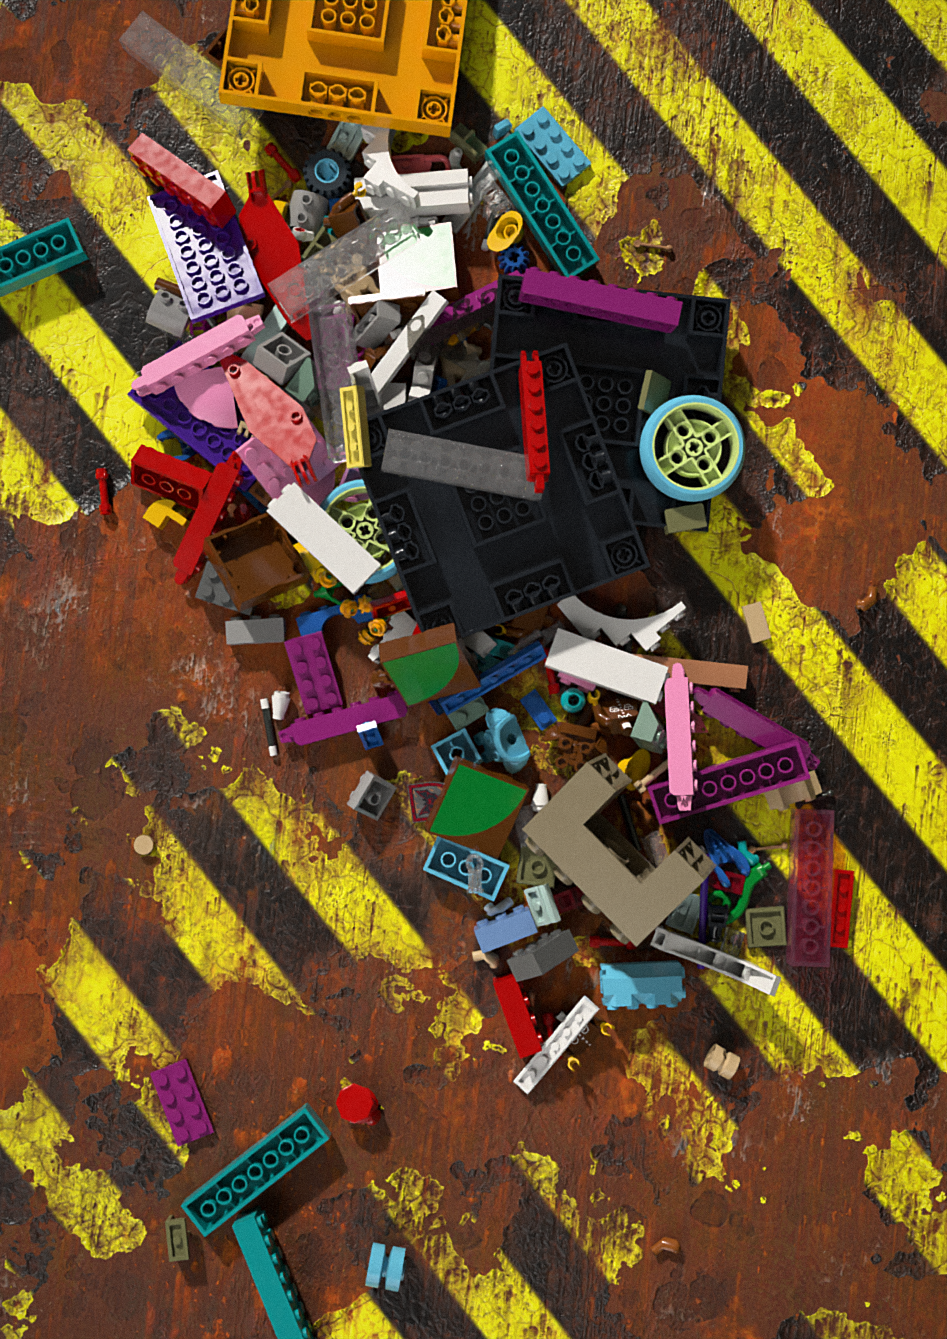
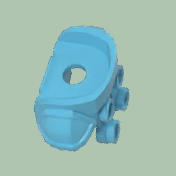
M500 708L491 709L486 712L485 717L489 729L485 730L486 733L481 731L474 735V741L478 746L483 745L485 749L481 753L483 762L488 763L493 760L503 762L505 769L514 774L527 764L531 753L527 744H525L526 741L515 715Z

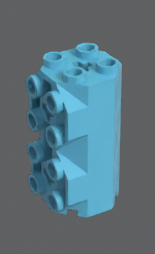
M678 960L600 963V991L603 993L601 1000L608 1010H618L621 1006H627V1009H638L639 1004L642 1003L647 1008H658V1005L678 1007V1002H681L682 998H686V989L682 984V978H685V970Z

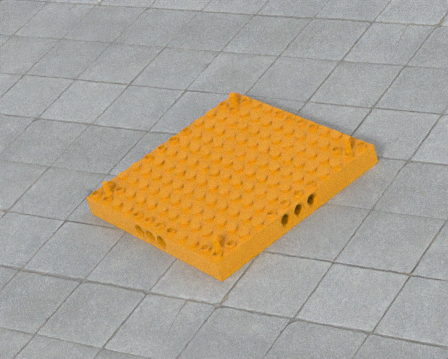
M232 0L218 91L220 103L450 138L468 0Z

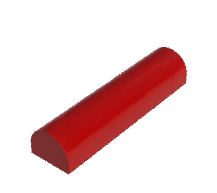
M405 590L368 602L373 619H382L412 609Z

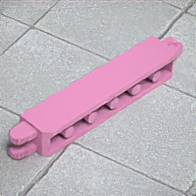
M236 315L143 366L141 370L142 376L134 380L131 387L141 397L152 392L155 395L162 393L175 384L181 383L186 378L197 374L206 367L256 341L254 335L264 329L265 324L259 315L247 320L242 315Z
M675 663L672 666V678H668L664 682L669 792L676 797L679 811H691L692 798L695 796V791H698V780L694 779V772H697V760H693V752H696V740H692V733H695V721H691V713H694V701L690 702V694H693V682H689V678L685 677V670L682 664Z

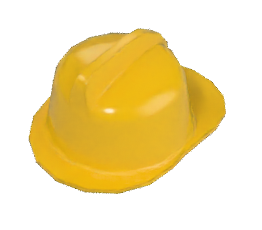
M509 211L500 217L487 238V245L490 250L495 252L503 251L510 245L517 244L522 239L524 234L523 219L518 212Z
M645 749L637 750L631 758L624 759L618 763V767L632 780L626 787L628 790H635L636 788L633 784L638 780L641 781L649 770L650 754Z

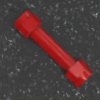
M272 142L265 146L264 151L266 154L276 160L287 172L288 178L294 184L298 183L302 179L300 172L290 166L279 154L278 148Z
M107 468L96 469L95 474L96 479L99 480L100 515H111L112 505L109 504L106 480L109 479Z
M551 648L544 649L547 657ZM545 667L549 685H547L549 695L560 693L559 683H556L554 670Z
M589 936V947L623 946L626 949H636V946L631 941L624 944L617 938Z
M546 1012L542 1014L544 1025H546L548 1037H550L555 1031L553 1024L555 1019L553 1012ZM562 1054L557 1060L563 1059Z

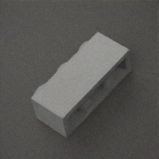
M378 300L354 328V345L375 350L382 344L384 339L390 335V332L401 322L400 305Z
M269 615L268 619H261V616H250V620H242V617H231V621H225L227 645L276 643L287 640L286 621L284 618H280V615Z

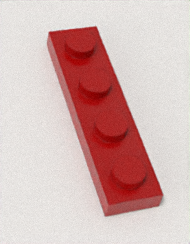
M833 869L827 936L828 947L848 948L855 872L853 870Z

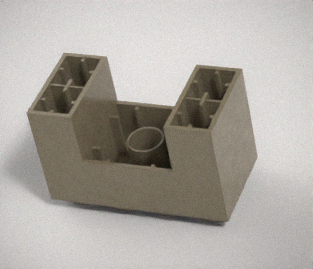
M604 753L588 761L522 830L528 835L525 839L527 846L540 857L546 853L556 864L553 868L555 875L566 885L570 886L574 882L585 893L581 897L584 905L596 915L602 911L613 922L609 927L612 934L620 942L627 944L631 941L637 947L708 877L717 865L688 837L655 868L601 814L632 782Z

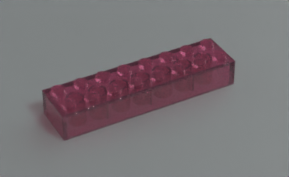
M791 808L786 963L790 966L830 967L834 810Z

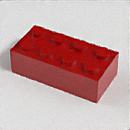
M142 444L131 459L132 485L195 511L213 474Z
M512 971L494 977L493 985L520 1059L542 1051L543 1037L540 1029H535L537 1021L533 1010L530 1012L528 1010V1007L531 1006L527 993H522L521 989L524 988L523 982H516Z

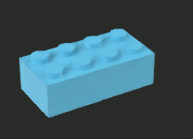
M437 836L423 870L494 901L510 865L497 858Z

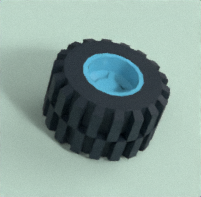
M324 147L321 152H319V149L315 150V155L312 153L309 155V160L305 161V167H303L304 179L308 190L325 197L328 201L329 198L335 199L337 196L342 198L344 196L343 193H347L349 186L352 184L351 168L346 156L343 157L342 152L339 150L336 153L334 148L327 151V147Z

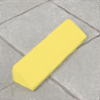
M358 385L339 388L347 469L371 467L365 389L363 386Z

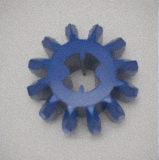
M514 243L513 248L509 246L506 250L500 251L501 256H498V261L501 262L499 268H505L504 274H507L509 271L512 273L516 270L522 274V270L526 271V268L528 269L527 264H530V259L527 258L529 252H523V245L518 249L517 244ZM511 258H517V262L513 263V260L511 262Z

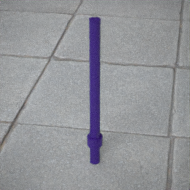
M709 875L700 884L698 941L706 944ZM697 963L698 969H705V966Z

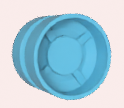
M373 1242L365 1286L378 1288L381 1278L385 1277V1290L398 1292L400 1280L403 1281L407 1261L404 1260L406 1248L393 1246L389 1257H387L386 1245Z

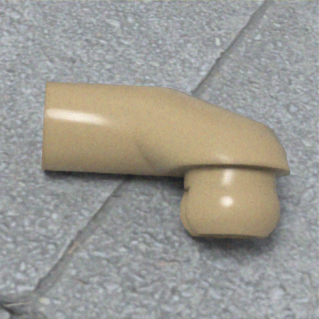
M482 950L472 952L474 962L485 960L490 964L491 968H497L500 964L498 955L492 951L482 953Z

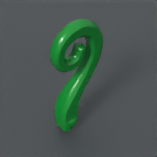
M759 862L750 869V874L745 878L742 895H740L736 907L728 913L726 925L735 922L743 915L749 904L754 886L768 876L767 871L772 869L769 862L763 865ZM719 890L708 894V902L713 903L715 899H721L723 901L722 905L728 904L730 909L732 902L727 893Z

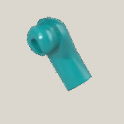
M747 840L737 841L738 850L747 859L749 866L758 864L759 857L748 851Z

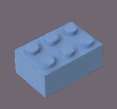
M524 905L513 908L511 913L506 914V912L497 914L493 920L488 921L487 918L477 922V926H474V932L482 953L538 933L528 906L524 907Z

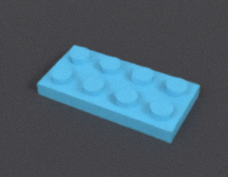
M544 106L514 129V132L518 130L534 157L561 189L591 166L589 159Z

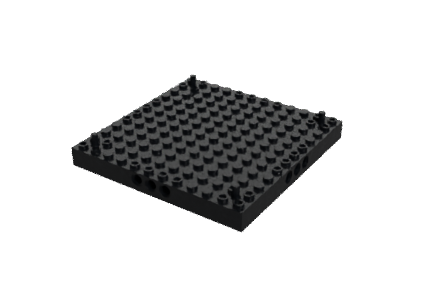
M499 274L496 287L489 371L520 360L521 351H526L528 357L533 354V351H538L539 353L567 342L635 526L664 530V527L667 526L664 514L666 509L702 503L707 526L683 532L707 533L712 498L696 502L678 500L661 492L647 477L640 459V440L644 426L651 415L638 409L646 370H652L672 381L667 402L681 396L700 395L721 403L731 299L637 289L639 293L647 294V292H653L658 294V297L666 298L671 296L683 302L678 326L670 334L520 302L518 299L523 277ZM683 410L687 419L701 420L711 426L717 423V420L704 412ZM664 422L659 427L655 438L654 449L657 460L664 456V440L669 432ZM679 427V435L686 436V430L683 427ZM706 433L705 440L709 443H712V435ZM691 446L689 448L690 452L694 451L696 446ZM673 454L672 461L679 464L680 457L677 454ZM700 460L699 468L706 470V462ZM674 471L666 475L675 483L685 487H703L698 478L684 477Z
M567 342L538 353L539 361H542L550 474L548 482H544L545 489L543 493H535L534 483L526 480L519 389L520 360L367 417L372 466L358 468L421 633L429 629L455 623L462 638L650 567ZM532 355L527 357V361H533Z

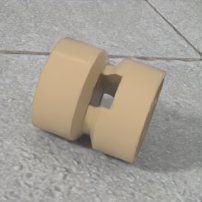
M714 1044L706 1055L704 1067L713 1072L718 1070L719 1075L729 1080L738 1068L740 1057L732 1052L726 1053L723 1047Z

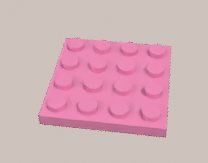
M309 418L308 420L317 438L310 462L318 481L314 482L308 469L306 472L311 484L307 485L302 473H299L304 485L301 489L305 493L341 464ZM251 437L235 451L272 500L274 498L278 499L282 495L281 491L286 485H292L293 483L298 485L291 467L256 437Z

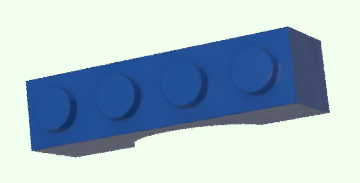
M365 593L355 596L354 601L358 604V599L362 598ZM338 604L330 608L329 605L319 607L318 611L311 613V611L300 613V617L296 618L301 636L318 631L323 633L326 623L332 617L343 614L340 612ZM360 609L357 610L354 616H351L358 624L374 620L371 612H364L362 614Z

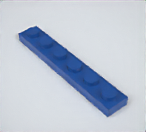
M537 640L481 673V687L438 698V701L445 713L449 715L545 659L547 655L541 643Z

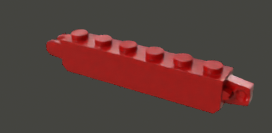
M521 351L519 389L526 480L534 483L535 493H543L545 489L544 482H548L550 474L542 361H539L538 351H533V361H527L526 351Z
M235 451L231 453L226 462L216 465L173 559L174 567L178 568L174 579L175 583L179 585L187 584L192 575L202 571L205 564L203 561L205 556H207L203 550L204 539L220 532L219 526L221 521L226 519L228 515L227 508L235 500V491L244 480V470H242L244 462Z

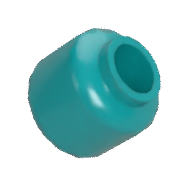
M577 688L565 690L560 698L562 708L570 713L582 710L586 702L584 693Z

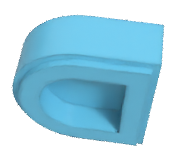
M509 119L494 125L492 135L495 139H499L511 130L512 124Z

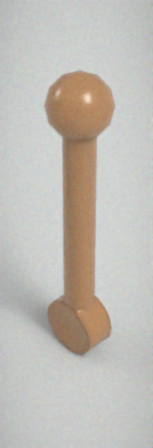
M286 180L284 186L272 195L271 199H275L286 188H291L292 182Z
M640 240L634 241L635 248L648 247L666 250L667 252H672L673 250L672 245L661 246L641 243Z
M783 842L779 845L763 847L750 846L748 851L753 854L756 851L778 848L786 850L789 845L787 842Z

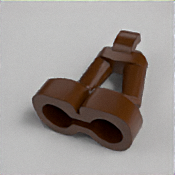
M377 669L373 672L371 680L374 687L388 688L390 685L391 688L396 689L384 669Z

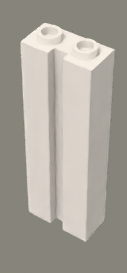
M468 169L398 174L405 183L419 192L421 205L417 209L404 205L401 200L395 197L392 198L387 193L381 198L376 194H370L366 190L364 197L357 196L355 198L360 200L368 221L470 213V205H474L473 193H470V188H473V177L469 176ZM363 177L354 178V185L357 182H362L363 184L362 188L358 189V191L366 188Z
M296 483L286 485L281 491L282 495L278 499L274 498L268 504V514L347 589L355 594L381 567V564Z
M559 628L544 666L639 701H647L651 705L661 701L664 692L661 691L662 685L670 675L667 672L669 667Z

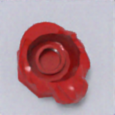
M355 1083L341 1089L336 1101L341 1118L354 1124L367 1123L370 1126L380 1121L379 1103L375 1094L370 1089Z

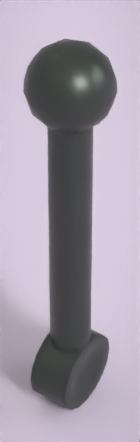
M828 790L827 793L816 796V799L812 801L795 802V806L802 808L803 805L825 797H833L834 792Z

